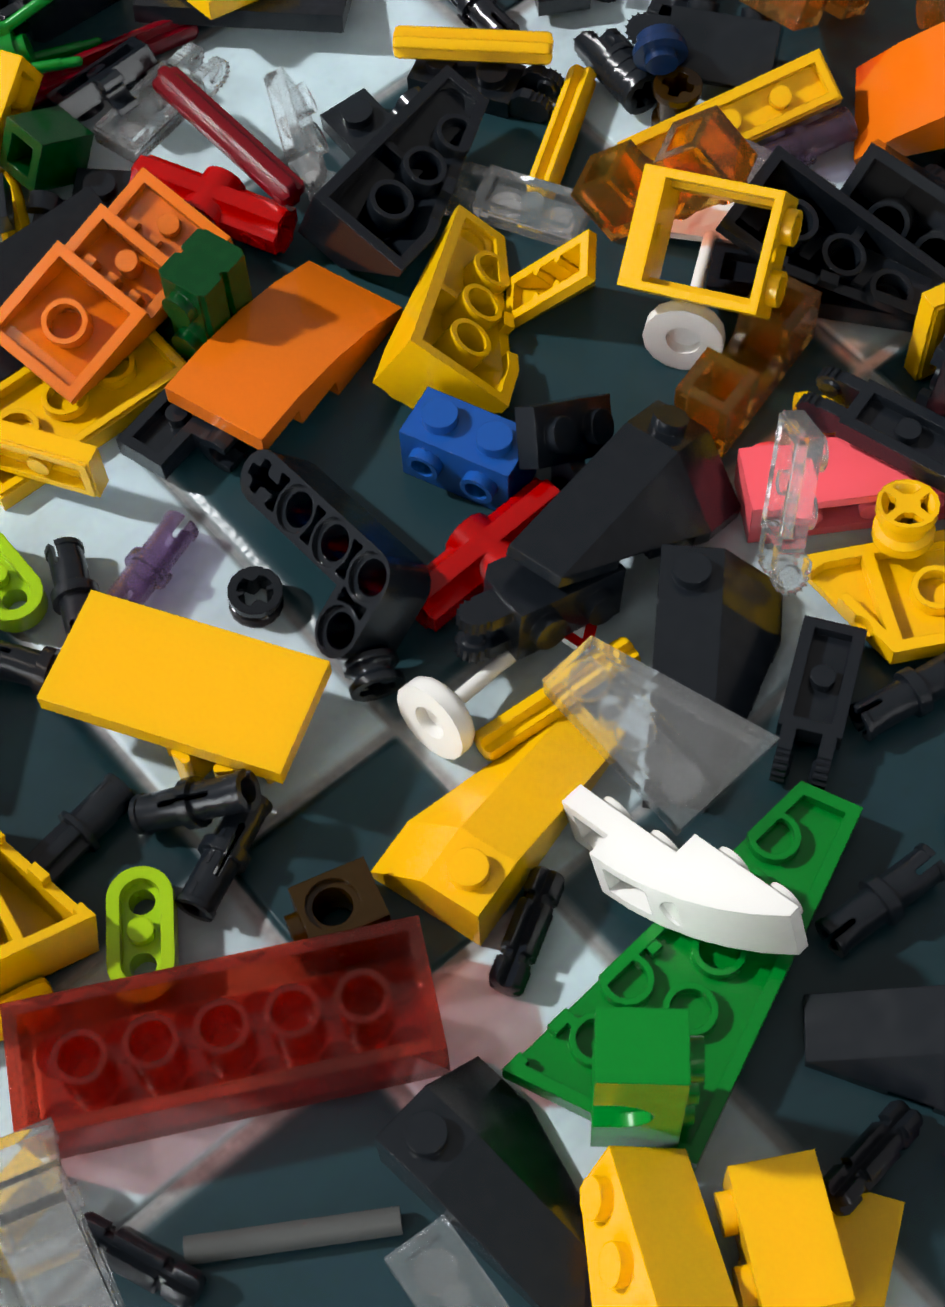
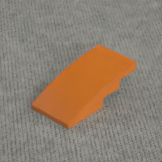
M945 21L897 43L856 68L854 162L856 165L871 142L877 139L904 156L945 148Z
M142 167L112 204L107 208L100 203L65 245L57 240L0 307V346L74 405L111 373L168 317L162 307L165 295L158 270L175 252L182 253L181 246L197 229H206L228 242L234 243L229 235Z
M309 260L275 281L241 308L209 338L164 387L167 399L172 404L257 450L269 449L292 419L303 424L329 390L337 395L342 392L399 321L403 313V307Z

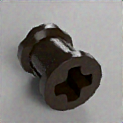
M678 66L669 74L657 75L655 77L653 93L658 102L657 107L652 112L651 126L696 106L703 91L702 79L696 71L688 67Z

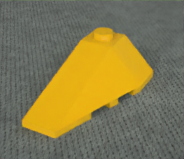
M460 204L453 211L385 347L372 383L387 392L390 397L402 402L412 410L426 388L431 387L491 413H503L509 407L519 373L518 354L510 352L508 336L515 329L514 315L505 311L504 291L510 286L505 236Z
M572 709L497 760L492 761L410 819L370 871L373 878L481 946L526 883L530 870L539 865L569 823L562 800L580 784L591 791L625 744V737L577 709Z

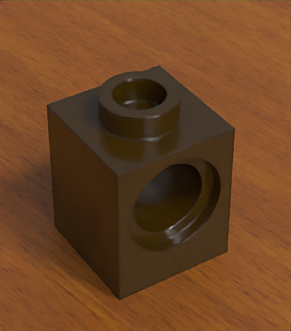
M364 856L288 888L294 912L283 916L298 954L311 949L320 971L394 939L390 913ZM341 907L352 912L345 922L336 926H328L319 922L320 917L332 908Z

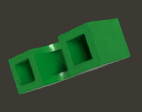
M595 1006L594 1054H592L590 1147H608L610 1145L678 1149L682 1126H694L695 1105H699L700 1083H704L705 1077L704 1035H690V1009Z

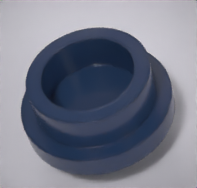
M659 23L650 25L639 32L632 55L633 62L638 69L653 75H665L673 72L688 57L689 51L687 41L680 35L677 27L671 24Z

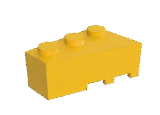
M0 831V996L38 977L50 975L100 950L96 914L82 902L78 904L74 902L51 881L50 874L36 862L31 864L7 843L5 834Z
M609 1145L579 1187L592 1307H739L687 1150Z

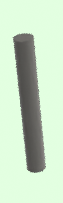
M400 1205L186 1235L183 1236L184 1259L186 1263L196 1265L403 1235Z

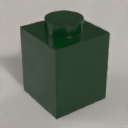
M60 106L7 116L0 152V167L29 191H47L72 185L75 182L77 168L88 167L94 133Z

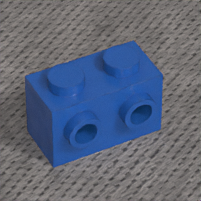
M431 387L426 388L399 430L404 473L494 511L531 482L537 472V469H519L516 422Z

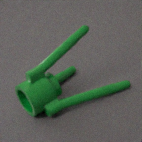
M31 0L7 19L0 21V50L23 56L41 74L80 67L83 64L82 57L67 56L81 53L103 43L101 38L95 37L34 52L26 34L15 35L12 30L53 0Z

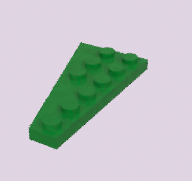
M801 780L747 832L746 838L733 851L746 863L750 872L768 885L772 882L783 885L798 899L803 908L801 915L805 933H807L858 824L863 807ZM653 923L598 976V981L569 1009L565 1008L547 1025V1030L523 1054L519 1052L502 1068V1077L591 1121L592 1054H594L595 1006L690 1009V1035H704L705 1077L704 1083H700L699 1105H695L694 1126H682L678 1149L687 1150L693 1171L695 1172L796 955L759 953L728 948L694 939Z

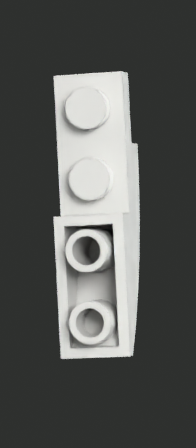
M581 784L562 800L575 840L590 851L589 855L602 892L629 910L660 926L691 938L728 948L769 954L800 955L808 947L801 915L803 908L798 899L783 885L777 882H772L768 885L750 872L746 863L731 849L724 846L716 849L696 834L678 849L662 832L653 830L649 833L633 822L628 811L617 800L609 796L602 800Z

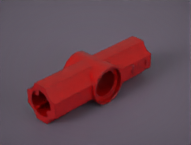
M151 154L149 156L140 155L131 167L129 182L144 167L232 239L275 255L278 252L284 254L293 241L294 230L298 222L296 208L289 205L280 206L273 199L246 190L242 181L223 167L210 166L203 173Z
M534 478L490 515L486 516L483 513H476L459 524L450 535L445 551L426 565L431 577V588L428 598L415 620L425 629L430 628L436 632L456 616V609H459V604H463L464 600L470 601L471 597L484 591V578L488 564L507 556L509 544L551 502L560 490L548 479L539 480Z

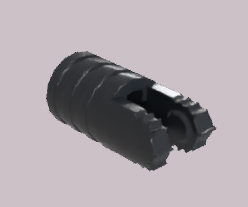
M617 28L606 29V32L600 35V37L594 31H582L576 38H573L574 50L578 57L587 67L590 66L597 74L596 78L628 113L633 115L644 113L658 102L653 93V83L657 75L642 71L635 66L632 55L634 45L623 34L621 35Z

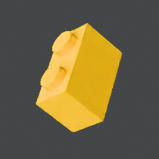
M815 1149L727 1166L722 1183L723 1191L714 1192L713 1197L723 1238L735 1236L742 1264L732 1267L733 1285L739 1307H851L856 1299Z

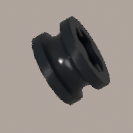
M255 566L239 570L231 578L227 586L229 611L233 619L239 624L250 628L264 627L273 623L280 616L284 607L283 585L278 575L270 569ZM261 588L266 590L267 603L262 600H256L251 606L245 604V592L255 595Z
M392 648L371 649L345 661L342 666L344 676L349 680H353V683L349 686L352 700L357 702L375 701L396 693L405 685L403 672L394 669L399 663L395 650Z

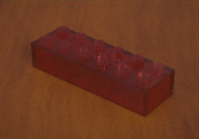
M419 915L0 1004L14 1141L24 1153L27 1151L40 1163L439 1077L451 1071L445 1034Z

